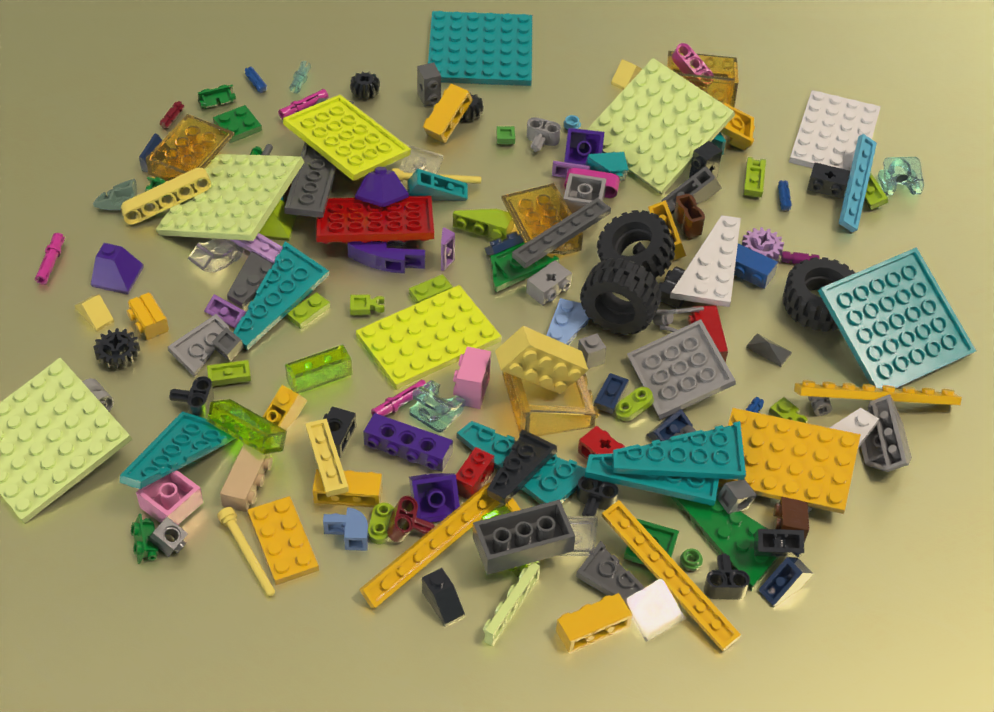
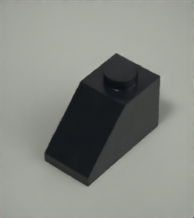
M443 568L422 577V593L445 627L465 617V612L454 584Z

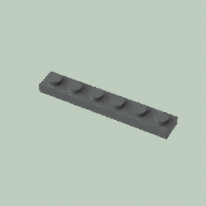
M596 198L514 250L512 258L524 268H527L611 214V208L599 198Z

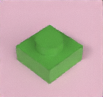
M497 126V144H515V126Z

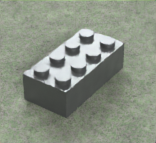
M560 500L473 522V540L487 575L574 551L575 534Z

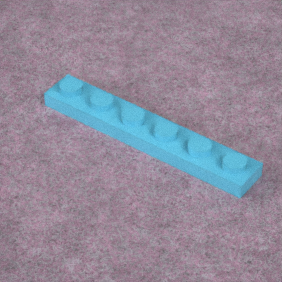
M865 134L858 136L839 224L852 233L858 230L877 145L875 141Z

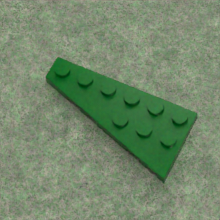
M670 496L679 508L684 509L690 516L691 522L694 525H698L703 531V536L720 555L726 553L730 556L731 565L734 567L733 570H743L749 575L750 583L748 588L752 591L779 558L754 556V533L757 529L767 528L741 511L728 514L717 498L714 506Z

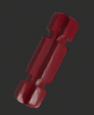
M181 101L175 102L160 121L163 129L169 128L180 112L183 111L184 105Z

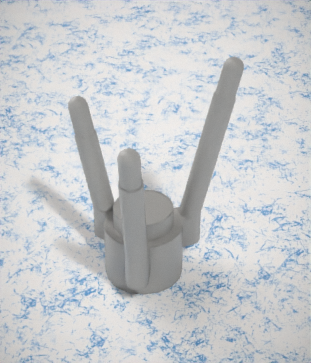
M704 307L657 310L653 323L660 325V330L675 332L677 329L668 326L673 322V314L703 311Z

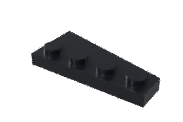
M522 429L519 439L512 446L511 453L504 459L501 470H498L489 485L487 495L506 505L557 453V445Z

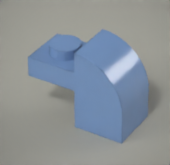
M347 507L346 515L338 513L324 514V534L344 535L345 550L368 551V522L360 511Z

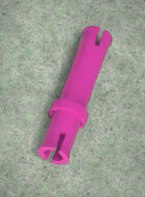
M321 89L299 101L291 102V105L279 109L278 114L283 120V118L316 105L318 98L328 99V93L325 89Z
M54 233L50 244L47 245L45 256L35 277L37 283L47 284L56 259L61 255V247L65 241L63 234Z
M421 379L394 397L386 398L384 403L371 409L372 416L374 413L382 416L396 413L398 408L427 392L429 389L427 383Z

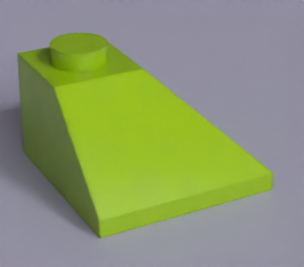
M281 199L259 233L268 239L289 241L296 215L285 214L286 203Z

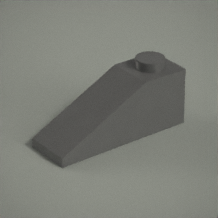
M705 166L661 201L666 200L669 210L673 214L676 196L689 193L698 204L708 200L721 190L722 187L716 177Z

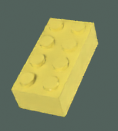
M522 326L495 350L501 371L558 394L565 391L588 371L581 350L525 326Z

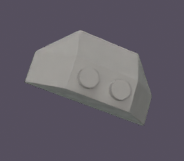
M889 394L870 401L867 412L879 418V421L861 444L866 466L890 472L909 465L912 457L904 425L891 395Z

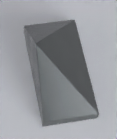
M758 333L746 347L780 367L792 354L791 351Z

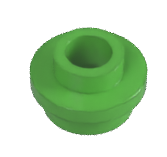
M687 549L680 556V563L687 570L694 571L702 565L703 558L696 549Z

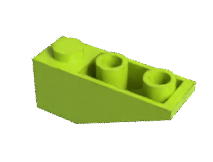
M500 209L458 210L453 212V227L493 239L500 238L504 240L507 238L506 235L511 233L514 228V213Z

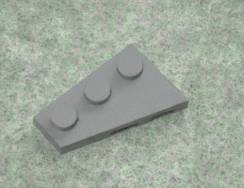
M215 314L169 345L168 351L195 378L215 351L212 341L226 327L229 329V326Z

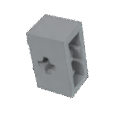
M555 260L527 279L526 293L543 306L570 288L572 273Z

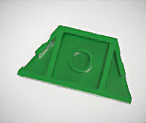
M521 242L491 255L490 262L495 292H499L533 276L555 260L559 263V258L555 255L553 258L545 255L527 268H524L512 258V252L526 242Z

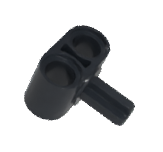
M205 376L198 377L194 380L190 391L172 389L169 399L171 401L188 403L189 414L206 418L214 399L212 381Z
M582 476L578 480L577 499L581 503L586 504L582 517L586 521L594 520L598 508L606 510L617 502L618 486L614 483Z
M726 553L718 555V570H712L707 574L704 585L705 595L710 599L738 600L744 598L750 583L749 575L743 570H732L730 556Z

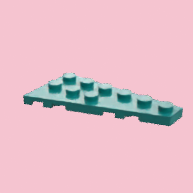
M182 411L122 472L120 483L132 488L142 489L239 438L241 430Z

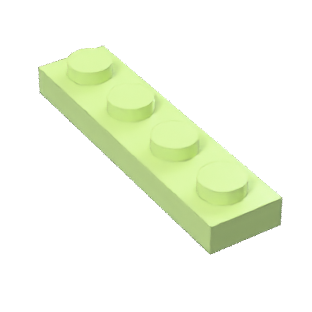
M532 562L528 569L524 568L520 573L519 582L510 587L505 602L501 601L495 611L496 615L492 620L488 619L483 628L485 643L491 646L494 645L539 579L540 565Z

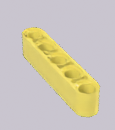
M195 168L126 200L121 205L125 222L131 225L137 224L209 190L211 181L208 173L204 168Z

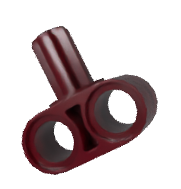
M403 496L391 513L387 534L394 542L404 541L411 530L427 534L435 527L433 523L417 518L418 504L411 496Z

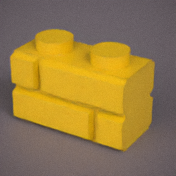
M145 293L140 295L139 298L135 297L128 301L129 309L127 314L131 321H136L135 327L139 334L143 333L145 338L149 340L158 334L161 335L168 332L167 319L151 293Z

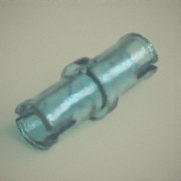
M302 61L298 71L293 75L294 79L289 87L291 91L296 87L293 93H299L303 83L307 81V74L311 69L310 63L305 67L307 61Z

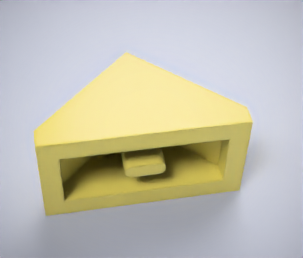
M622 59L611 84L624 90L642 68Z
M100 294L91 296L75 305L77 311L96 331L114 322Z

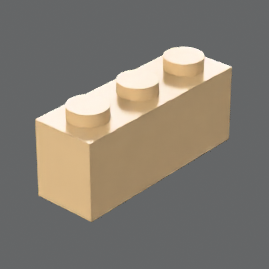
M244 442L220 492L222 506L247 512L250 505L255 503L257 490L263 486L266 470H270L273 458L270 457L269 448Z

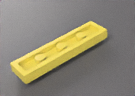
M327 419L305 423L326 496L349 492Z

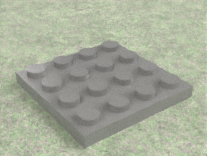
M701 319L627 353L643 387H647L652 391L654 397L652 405L660 420L680 409L687 408L736 385L732 373Z

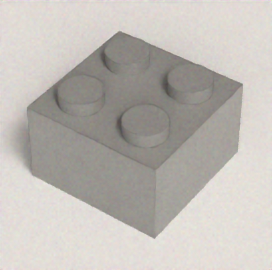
M569 173L563 198L562 215L570 216L596 198L603 201L606 179Z

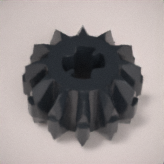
M362 71L361 74L356 73L351 78L350 90L354 97H359L360 100L363 98L368 100L369 97L374 98L375 95L379 94L380 81L376 74H371L370 71L367 73Z
M477 94L471 95L473 101L461 120L465 119L467 122L468 120L474 121L475 118H480L484 106L482 98H479Z

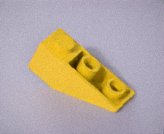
M281 385L249 440L259 446L269 448L297 419L308 400Z

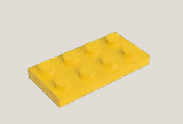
M290 496L247 510L275 585L319 571V565Z

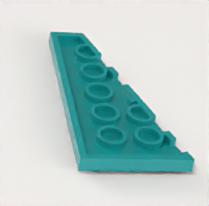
M286 241L282 246L283 249L280 254H277L274 265L268 270L256 291V296L250 302L245 316L241 318L233 332L242 340L246 350H249L329 276V270Z
M473 421L457 432V439L472 451L477 447L494 455V468L496 470H501L503 461L511 453L515 442L514 437L509 435L507 437L495 433L494 429ZM555 454L521 489L539 504L560 500L563 503L577 490L578 480L585 475L586 468L577 465L576 461H566Z
M738 421L727 427L721 425L709 431L699 430L672 436L669 440H655L651 444L643 446L637 444L615 449L612 454L613 473L744 480L746 471L741 423Z
M590 454L584 477L712 506H714L719 483V479L613 473L612 454Z

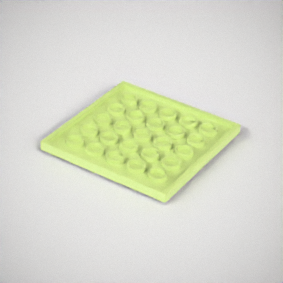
M652 58L587 130L605 132L602 153L624 152L628 171L663 195L692 163L693 151L706 142H711L735 116V113L691 82Z
M209 154L199 167L204 168L208 173L211 181L209 190L171 207L161 220L156 231L158 235L254 241L304 164L302 156Z
M61 357L0 402V494L24 524L133 440Z

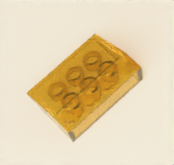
M187 114L147 156L148 175L169 181L195 168L205 169L235 133Z
M555 183L501 196L524 243L529 242L571 215ZM581 232L550 253L566 255L581 251L583 233Z

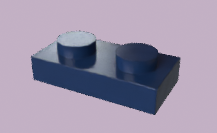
M517 231L507 234V238L504 240L499 238L489 242L490 246L484 248L486 254L493 255L526 241L525 233L517 234Z
M609 373L594 401L593 407L613 414L617 403L628 386L629 380Z

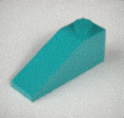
M417 169L407 180V192L409 196H431L432 201H466L468 199V184Z

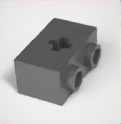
M434 62L417 66V94L424 107L437 104L441 99V74Z

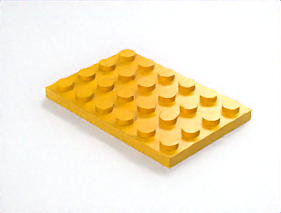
M732 408L728 426L738 421L741 423L746 471L745 480L757 495L780 500L781 497L807 502L809 507L844 514L861 434ZM719 479L718 486L723 487L725 483L736 480Z

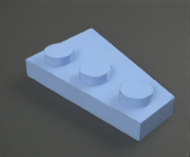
M560 298L546 336L569 345L581 328H584L590 320L585 313L586 310H583L581 303Z

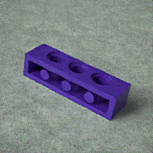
M376 413L373 414L363 431L364 445L387 452L392 456L407 459L411 463L424 465L431 470L443 472L453 453V440Z

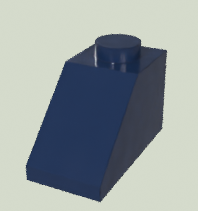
M787 557L759 588V591L773 606H777L800 590L814 573L799 558Z

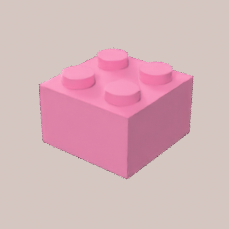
M466 347L465 354H461L459 358L460 369L455 370L453 382L456 383L453 395H456V404L481 409L490 380L491 351Z
M177 470L136 492L140 508L159 523L168 517L179 525L203 504L201 488Z

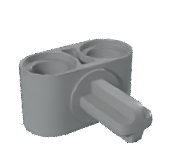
M537 117L530 118L527 122V138L533 141L531 149L537 152L541 150L543 144L549 146L557 145L560 141V125L556 122Z

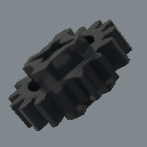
M116 328L115 332L108 330L107 335L100 334L101 339H96V345L93 346L96 360H99L101 365L106 363L107 368L115 365L116 369L120 364L126 367V362L128 361L133 363V357H138V351H140L138 337H134L133 332L127 333V329L119 332L118 328Z

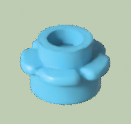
M569 115L565 118L563 126L567 130L568 128L578 129L581 127V123L577 116Z

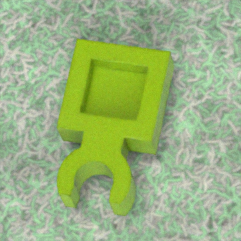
M350 295V315H370V310L378 313L385 312L384 305H379L384 304V297L377 296L374 299H370V295Z
M785 397L769 409V413L775 417L804 423L808 422L804 415L798 414L800 409Z

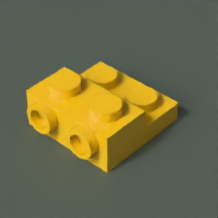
M723 103L734 111L735 116L720 132L730 137V144L745 151L754 142V117Z

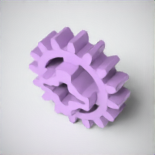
M761 227L759 231L756 228H753L752 232L747 231L746 235L743 236L742 245L771 259L778 260L779 255H782L784 242H781L782 237H777V232L771 233V229L764 231L763 227Z

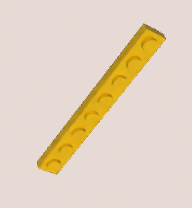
M803 380L802 383H795L794 392L800 396L876 400L890 394L893 401L947 405H961L962 398L955 394L954 390L942 389L941 392H935L931 388H922V391H918L913 387L906 386L902 387L901 390L889 385H883L882 388H875L874 385L870 384L855 387V384L843 383L842 386H836L833 382H823L822 385H819L813 381Z
M491 482L477 491L359 589L371 608L379 606L473 527V522L480 521L501 503L487 495V489Z
M620 500L602 512L603 519L722 652L741 637L736 628Z

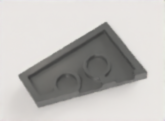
M251 251L227 294L228 300L244 308L255 298L256 291L268 270L274 264Z
M602 541L595 547L576 574L577 578L606 595L613 596L619 593L627 607L633 611L636 610L647 594V589L630 571H626L620 565L618 558L606 550V546Z

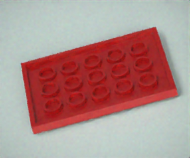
M409 196L385 207L355 198H328L323 218L317 217V242L329 244L331 242L350 243L361 241L368 243L371 241L389 242L392 240L406 242L409 240L428 241L434 239L431 196Z

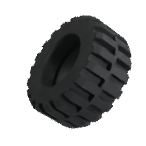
M632 210V213L627 214V212L621 214L622 216L614 217L610 224L607 223L605 225L604 231H601L599 235L600 240L597 241V253L600 260L606 261L612 258L615 260L619 258L625 259L627 262L631 260L636 265L643 266L645 271L650 272L654 280L658 276L661 277L665 273L664 270L669 269L672 264L671 261H673L675 256V244L665 221L659 218L657 214H650L649 211L644 210L641 212ZM643 240L650 241L648 247L641 253L633 256L622 255L623 251L630 244Z
M814 257L810 260L801 261L790 270L783 293L785 310L795 322H800V325L805 328L808 326L811 330L816 331L820 329L822 332H827L829 329H832V331L838 330L839 328L823 299L810 291L819 290L826 285L855 274V272L849 270V266L846 264L842 265L838 260L834 259L832 261L826 257H822V259Z
M612 258L601 261L592 268L581 289L580 300L583 310H586V315L588 318H592L593 323L599 324L604 330L612 331L611 333L628 335L629 333H639L650 325L660 305L662 295L657 280H654L653 275L645 271L643 266H638L631 260L627 262L625 259L619 258L615 260ZM613 293L620 294L627 298L629 301L622 300L616 297Z

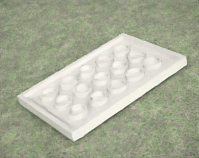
M812 90L789 163L813 168L816 162L851 171L858 136L865 134L872 139L881 106Z

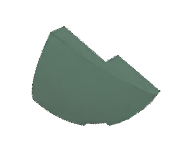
M131 179L113 186V189L109 190L107 195L103 192L93 202L94 207L105 210H121L123 202L137 196L136 180Z

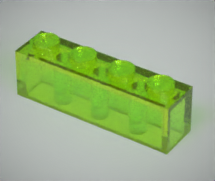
M231 399L211 401L207 422L262 454L283 451L287 434L286 430Z

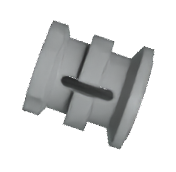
M808 396L815 415L823 416L832 411L829 397Z

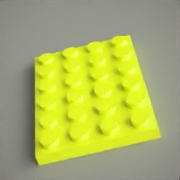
M341 95L283 118L284 126L353 181L375 171L376 167H385L411 155V148Z
M460 285L356 330L357 338L396 390L458 362L460 355L465 354L466 347L484 350L501 342L502 338Z

